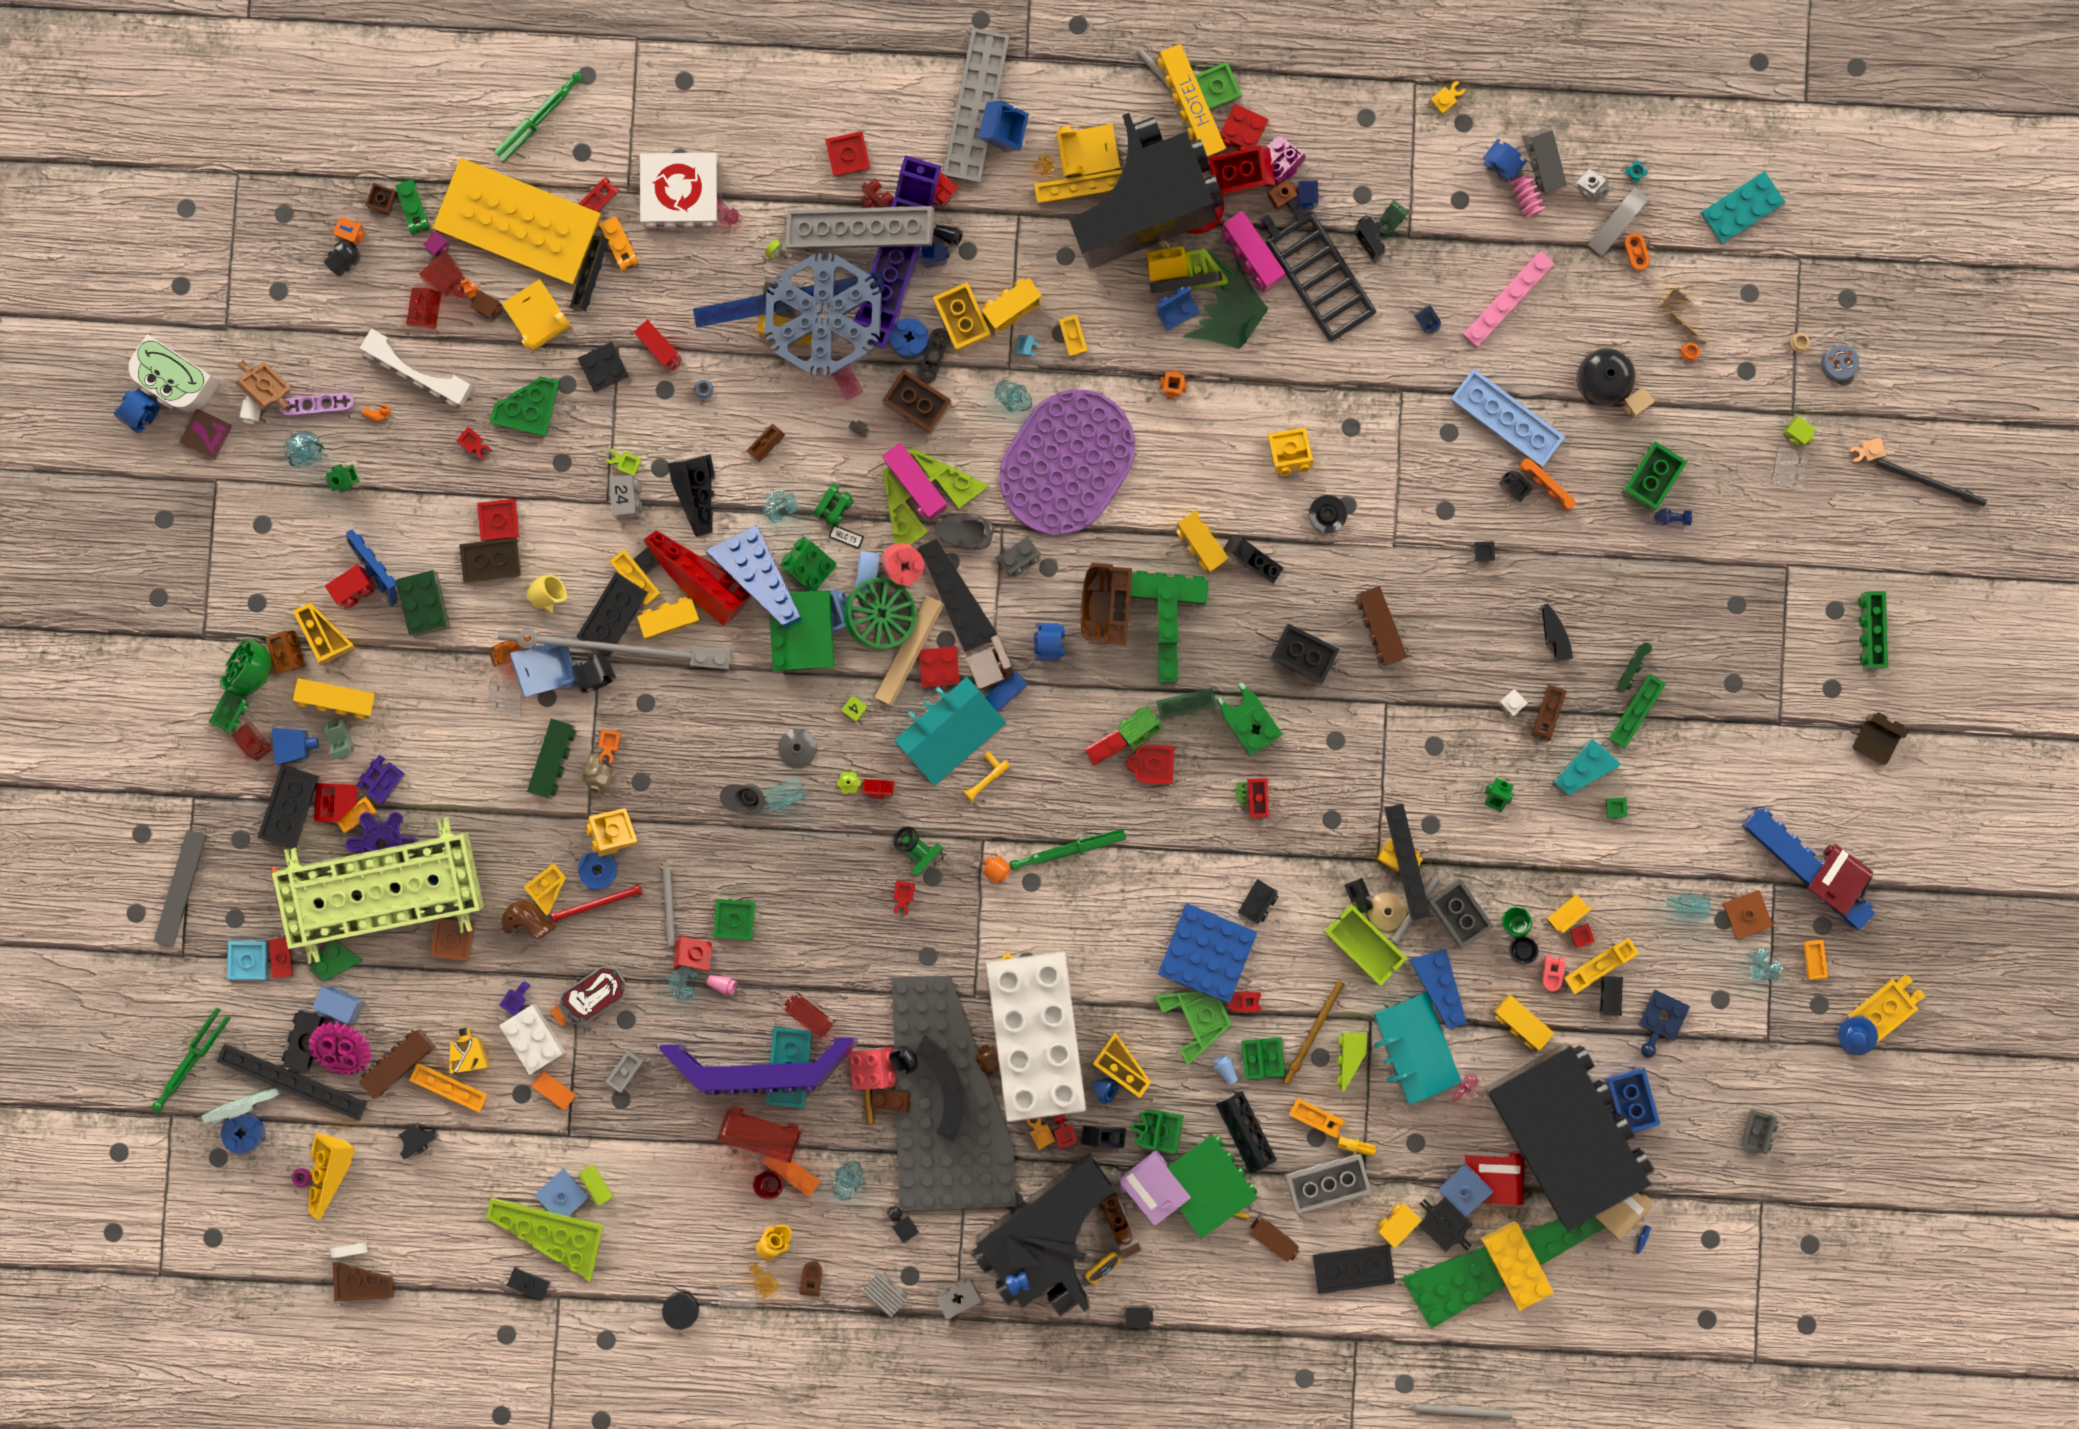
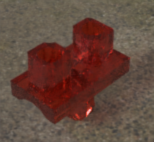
M876 179L861 186L862 191L870 198L869 200L865 196L861 198V201L865 204L862 208H877L874 204L879 208L890 207L893 203L894 197L888 191L881 198L876 194L882 188V185Z

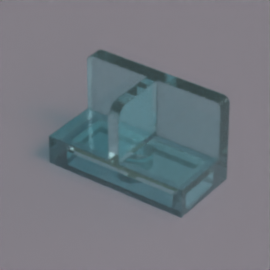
M797 775L763 790L772 812L808 797Z

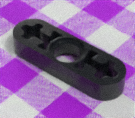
M937 328L932 332L920 369V377L926 383H931L937 378L948 343V333L942 328ZM943 333L945 339L940 341L939 347L931 346L937 343L935 335ZM936 350L939 352L940 357L938 360L933 361L929 358V353ZM926 362L937 365V367L932 366L931 372L934 375L929 376V378H926V375L923 373L929 369V364H926Z

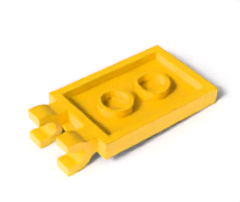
M1905 974L1897 982L1891 979L1847 1016L1849 1018L1865 1016L1872 1021L1878 1031V1043L1918 1010L1915 1004L1926 996L1918 989L1911 995L1907 993L1904 988L1913 981Z

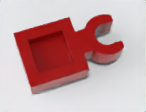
M469 427L456 440L471 454L476 450L477 456L482 460H485V457L481 454L482 450L492 451L489 446L481 445L484 439Z
M896 881L893 900L899 901L894 908L895 914L898 913L899 907H904V915H908L909 908L907 902H913L915 883Z

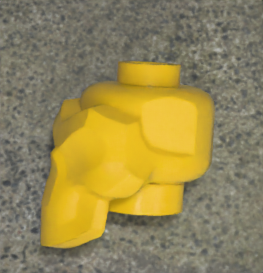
M776 1225L775 1227L766 1228L755 1247L759 1257L770 1261L782 1252H786L792 1236L790 1227L787 1225Z

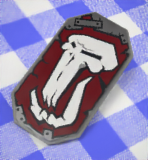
M602 966L561 994L558 1008L568 1023L584 1025L622 1000L627 983L617 968Z

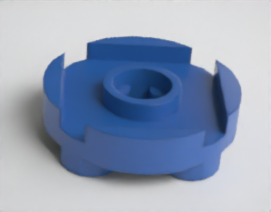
M590 852L584 855L579 862V877L582 883L591 889H604L615 880L617 863L611 855L599 857L597 852ZM601 865L602 874L594 875L593 867Z

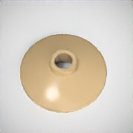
M1385 892L1376 895L1371 900L1373 909L1368 910V917L1376 928L1383 931H1391L1402 924L1406 917V906L1399 896ZM1386 908L1391 909L1390 915L1384 913Z

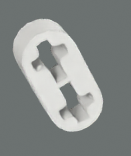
M366 1242L330 1248L331 1258L368 1252Z

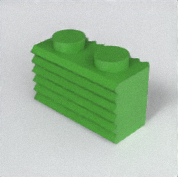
M1146 706L1137 709L1134 716L1129 720H1123L1117 730L1134 751L1163 729V725L1151 709Z

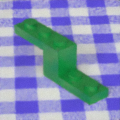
M1177 584L1157 585L1159 683H1178Z

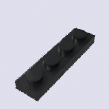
M593 236L569 308L579 311L587 310L592 291L596 286L598 273L602 267L604 254L607 251L609 239L602 236Z

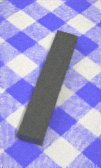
M191 830L186 831L154 938L156 942L170 946L175 945L207 835Z

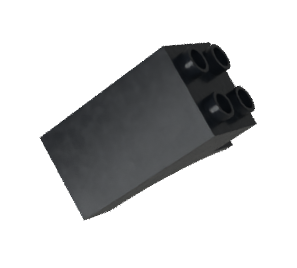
M1130 113L1122 115L1127 131L1128 150L1125 166L1119 180L1110 193L1097 205L1069 218L1081 253L1089 269L1218 220L1215 208L1223 206L1224 202L1215 176L1211 175L1204 178L1202 174L1211 170L1201 139L1190 142L1186 131L1163 140L1155 116L1133 124Z
M1090 1153L977 1235V1247L973 1249L974 1253L972 1256L985 1274L992 1269L996 1271L1000 1279L996 1281L997 1285L995 1288L1008 1306L1017 1301L1023 1308L1061 1280L1062 1282L1047 1292L1048 1301L1060 1317L1076 1305H1079L1083 1312L1090 1308L1089 1297L1078 1280L1074 1262L1073 1264L1068 1263V1261L1018 1241L1034 1237L1068 1244L1076 1243L1079 1230L1086 1217L1098 1203L1114 1192L1111 1182ZM1009 1235L1012 1236L1038 1258L1040 1263L1037 1266L1009 1268L1007 1237ZM1024 1270L1031 1289L1027 1291L1021 1289L1018 1294L1012 1296L1005 1277L1010 1275L1017 1277L1018 1272Z

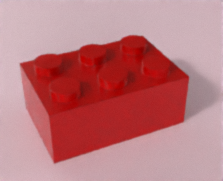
M1260 145L1209 158L1211 175L1215 176L1222 197L1275 185L1269 147Z

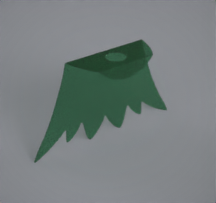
M1235 258L1234 265L1235 282L1228 278L1230 292L1216 288V296L1220 305L1210 304L1204 306L1205 311L1212 319L1200 320L1199 323L1204 328L1194 330L1184 335V338L1208 340L1240 349L1266 314L1268 307L1251 286L1237 258Z

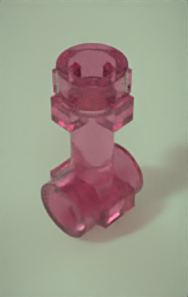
M717 194V208L725 215L723 220L730 226L732 224L735 225L740 220V213L734 208L730 210L721 201L723 197Z

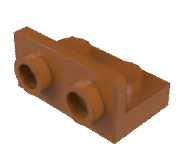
M294 630L282 631L266 637L275 675L305 667L298 637Z

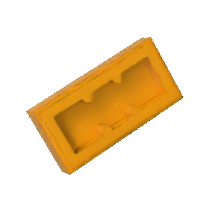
M367 796L356 802V805L337 822L344 834L361 824L359 817L362 813L369 812L372 815L378 813Z
M1824 940L1803 942L1807 980L1828 978Z

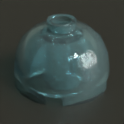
M296 431L287 439L284 453L289 464L292 467L299 468V464L305 463L308 466L320 459L323 455L322 449H324V446L314 433Z

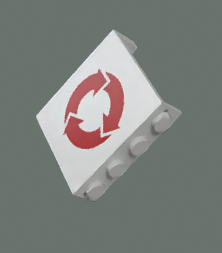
M640 154V222L646 228H657V225H664L665 228H675L676 225H683L685 228H693L695 225L711 228L714 225H719L717 220V154Z

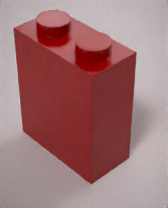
M648 319L634 331L636 337L668 372L676 370L681 365L682 358Z

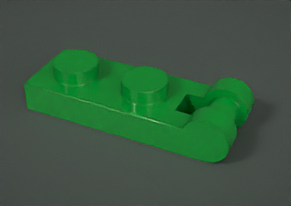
M411 179L396 184L395 187L411 235L417 234V231L423 229L424 231L429 230L430 226L415 181ZM420 218L421 222L415 224L414 220Z

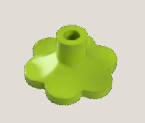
M853 771L849 773L842 772L840 779L837 780V786L841 788L843 794H848L849 792L855 794L861 785V780L857 778V774Z

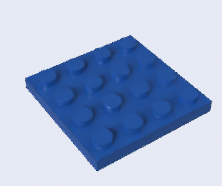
M1186 903L1157 975L1229 1004L1257 932Z

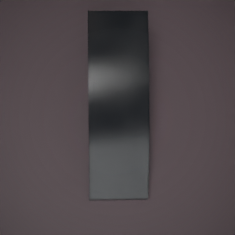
M1543 604L1541 610L1545 644L1553 643L1555 662L1572 660L1571 644L1562 622L1549 604Z

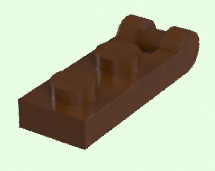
M1547 685L1531 736H1540L1546 741L1551 740L1567 690ZM1542 723L1548 725L1547 730L1540 729Z

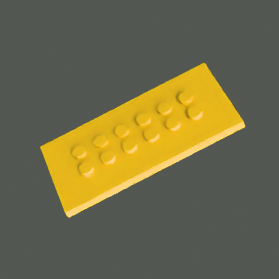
M460 157L433 229L574 285L602 214Z

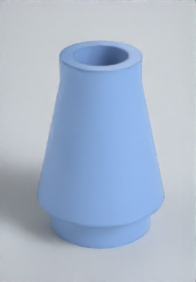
M1222 1055L1214 1060V1068L1228 1085L1238 1080L1231 1058H1228L1227 1055Z

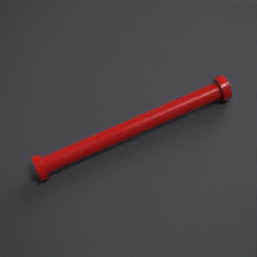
M636 884L633 888L564 911L551 912V917L555 924L558 923V920L630 896L643 895L640 884Z

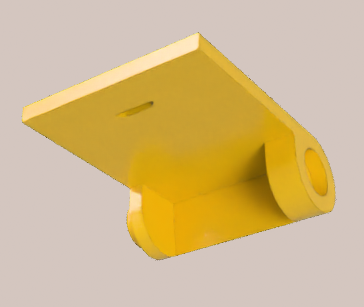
M1113 124L1077 131L1071 129L1070 126H1064L1059 128L1060 131L1056 132L1064 178H1075L1121 169Z
M538 279L501 303L524 338L521 341L527 350L530 348L532 351L536 350L571 327L541 279Z

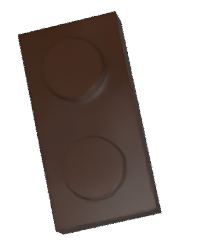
M772 423L746 451L760 462L781 441L785 434Z
M880 1088L873 1089L872 1108L909 1112L911 1093Z

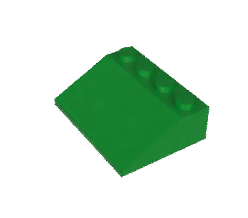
M830 591L789 593L802 620L784 628L769 614L773 671L790 672L835 667Z

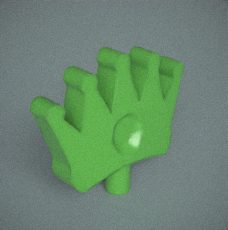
M1237 782V788H1235L1236 800L1242 807H1246L1245 802H1248L1246 799L1248 797L1246 793L1248 788L1245 786L1247 782Z

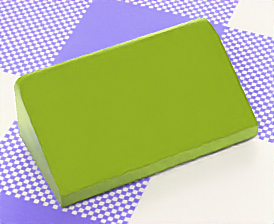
M594 1165L579 1172L580 1178L597 1206L602 1205L613 1197Z

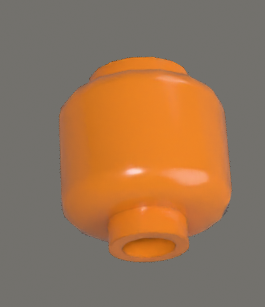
M1000 855L994 858L989 856L983 862L985 867L982 869V873L993 884L997 882L1001 884L1011 874L1009 872L1010 865Z

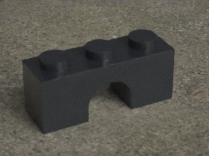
M304 1009L295 1013L293 1017V1024L295 1025L287 1039L289 1046L282 1056L284 1067L302 1072L310 1071L314 1056H311V1051L304 1048L302 1040L307 1033L312 1034L317 1027H321L325 1017Z

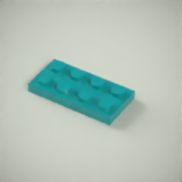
M1764 171L1703 210L1700 214L1722 245L1786 202Z
M773 1027L770 1064L808 1063L810 1061L812 1030ZM797 1088V1092H783L782 1089H777L776 1093H767V1105L805 1108L806 1091H801V1088Z

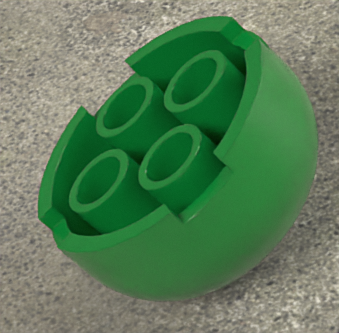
M248 638L246 643L241 642L225 664L227 665L226 674L220 678L221 689L240 697L249 696L258 691L267 682L271 670V656L266 647L251 638Z

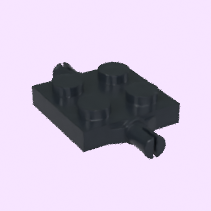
M1443 1197L1434 1206L1424 1198L1422 1201L1427 1207L1422 1202L1419 1205L1427 1213L1418 1225L1445 1252L1457 1243L1467 1251L1469 1248L1465 1244L1469 1247L1472 1244L1464 1236L1473 1224L1446 1197Z

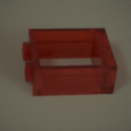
M800 994L790 996L784 1004L787 1007L784 1010L821 1039L824 1038L835 1023L833 1019Z

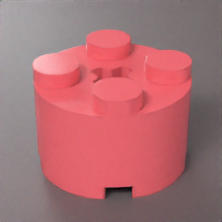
M908 543L892 544L884 551L882 556L884 572L893 582L899 585L910 586L923 573L925 567L923 558Z

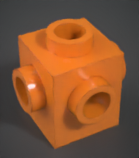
M1178 371L1166 372L1165 378L1161 377L1159 389H1163L1162 394L1166 395V398L1177 399V397H1181L1182 392L1186 393L1187 381H1184L1185 375ZM1174 383L1176 389L1170 388L1169 385Z

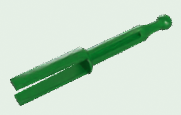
M574 72L572 78L565 85L559 87L529 118H524L512 133L493 151L503 163L535 131L537 132V126L567 97L571 88L583 80L580 72Z
M1124 829L1081 840L1077 838L1076 842L1041 851L1022 860H1012L1009 863L1010 869L1018 870L1026 865H1038L1077 853L1083 855V852L1126 840Z
M215 1008L189 1045L190 1051L165 1085L158 1101L152 1104L154 1112L158 1113L163 1110L164 1103L176 1092L197 1060L206 1055L231 1019L230 1016H225L202 1050L198 1049L196 1046L221 1011L220 1008Z

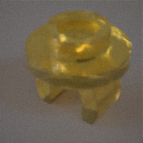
M1040 155L1038 157L1039 161L1034 164L1035 169L1040 165L1043 166L1044 170L1041 172V175L1047 174L1049 170H1053L1055 167L1053 164L1054 160L1049 155Z

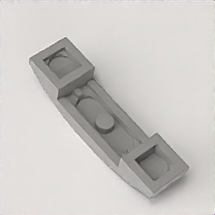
M1634 187L1587 246L1602 257L1650 198Z

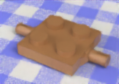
M244 360L238 364L245 374L237 379L236 385L262 410L275 403L284 411L289 408L290 404L282 397L291 391V387L271 367L264 362L259 366L251 368Z

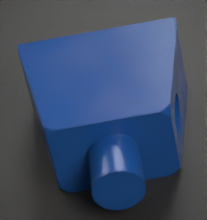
M272 728L275 765L280 766L281 764L285 765L309 758V749L319 748L318 737L308 738V733L305 730Z

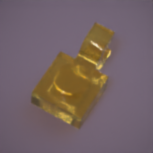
M757 1262L750 1267V1271L757 1278L753 1284L765 1299L781 1287L770 1271H767L765 1274L763 1273Z

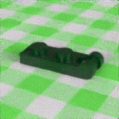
M1643 643L1637 647L1615 687L1616 690L1624 692L1626 689L1629 690L1634 683L1632 678L1635 672L1638 674L1643 666V663H1641L1642 659L1652 651L1651 644Z

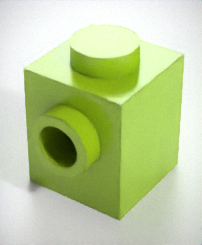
M1797 416L1782 434L1789 438L1788 441L1792 445L1802 447L1805 444L1809 445L1815 438L1813 434L1817 429Z

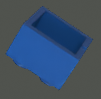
M1003 101L986 102L978 139L1004 151L1021 150L1029 113L1013 108L1014 106Z

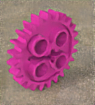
M331 1022L328 1025L323 1023L321 1027L316 1028L309 1040V1044H311L309 1050H312L311 1056H316L315 1062L320 1061V1067L326 1066L327 1071L332 1069L335 1075L337 1072H340L344 1076L347 1072L351 1076L353 1072L357 1075L359 1071H363L370 1061L372 1049L368 1048L369 1042H364L366 1037H360V1031L354 1032L353 1026L348 1029L346 1023L343 1026H340L339 1022H336L335 1026Z

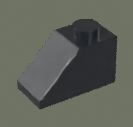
M1083 1125L1081 1144L1099 1148H1124L1126 1129Z

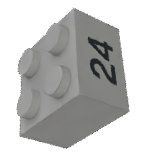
M633 475L609 477L612 515L617 520L640 518V513H643L642 501L638 497V494H641L640 482Z

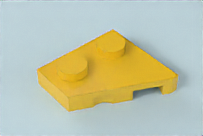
M553 863L523 886L546 916L549 914L566 876Z

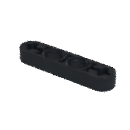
M1221 271L1153 283L1150 284V290L1152 294L1181 287L1222 281Z

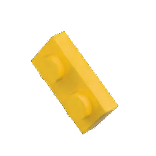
M1077 314L1059 319L1069 357L1088 352Z

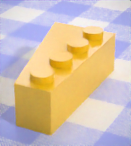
M297 678L293 701L296 702V706L308 708L309 704L316 706V710L327 712V709L330 708L335 709L336 714L346 715L347 712L355 713L354 717L366 719V716H371L375 693Z

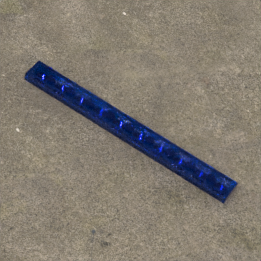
M881 271L870 273L876 281L871 285V289L879 287L880 292L885 291ZM858 277L835 280L834 296L856 285ZM814 285L799 287V289L814 297ZM766 294L693 308L696 328L766 314ZM777 301L774 305V312L793 309L782 301Z

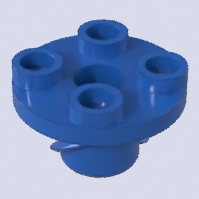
M1854 1016L1846 1019L1841 1024L1838 1031V1039L1846 1051L1860 1055L1870 1052L1875 1047L1878 1040V1031L1874 1023L1865 1016Z

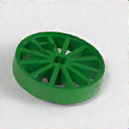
M874 578L860 583L850 592L844 605V622L849 634L858 644L873 651H887L901 645L911 635L916 624L917 612L911 594L904 586L893 582L891 579ZM873 584H881L882 586L880 599ZM866 586L868 590L861 593L860 590ZM890 586L896 591L886 602L887 588ZM866 594L872 597V603L866 601ZM899 594H901L906 603L889 608ZM855 597L858 598V603L861 607L852 605ZM905 607L909 609V617L892 613ZM851 611L864 613L868 616L853 621ZM893 620L908 622L907 630L905 631ZM870 621L868 627L860 635L855 625ZM875 626L874 643L866 640L865 637ZM889 626L901 635L897 642L894 641ZM882 629L888 641L887 645H880Z

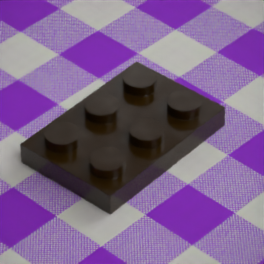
M516 537L459 544L464 583L522 576L518 539Z

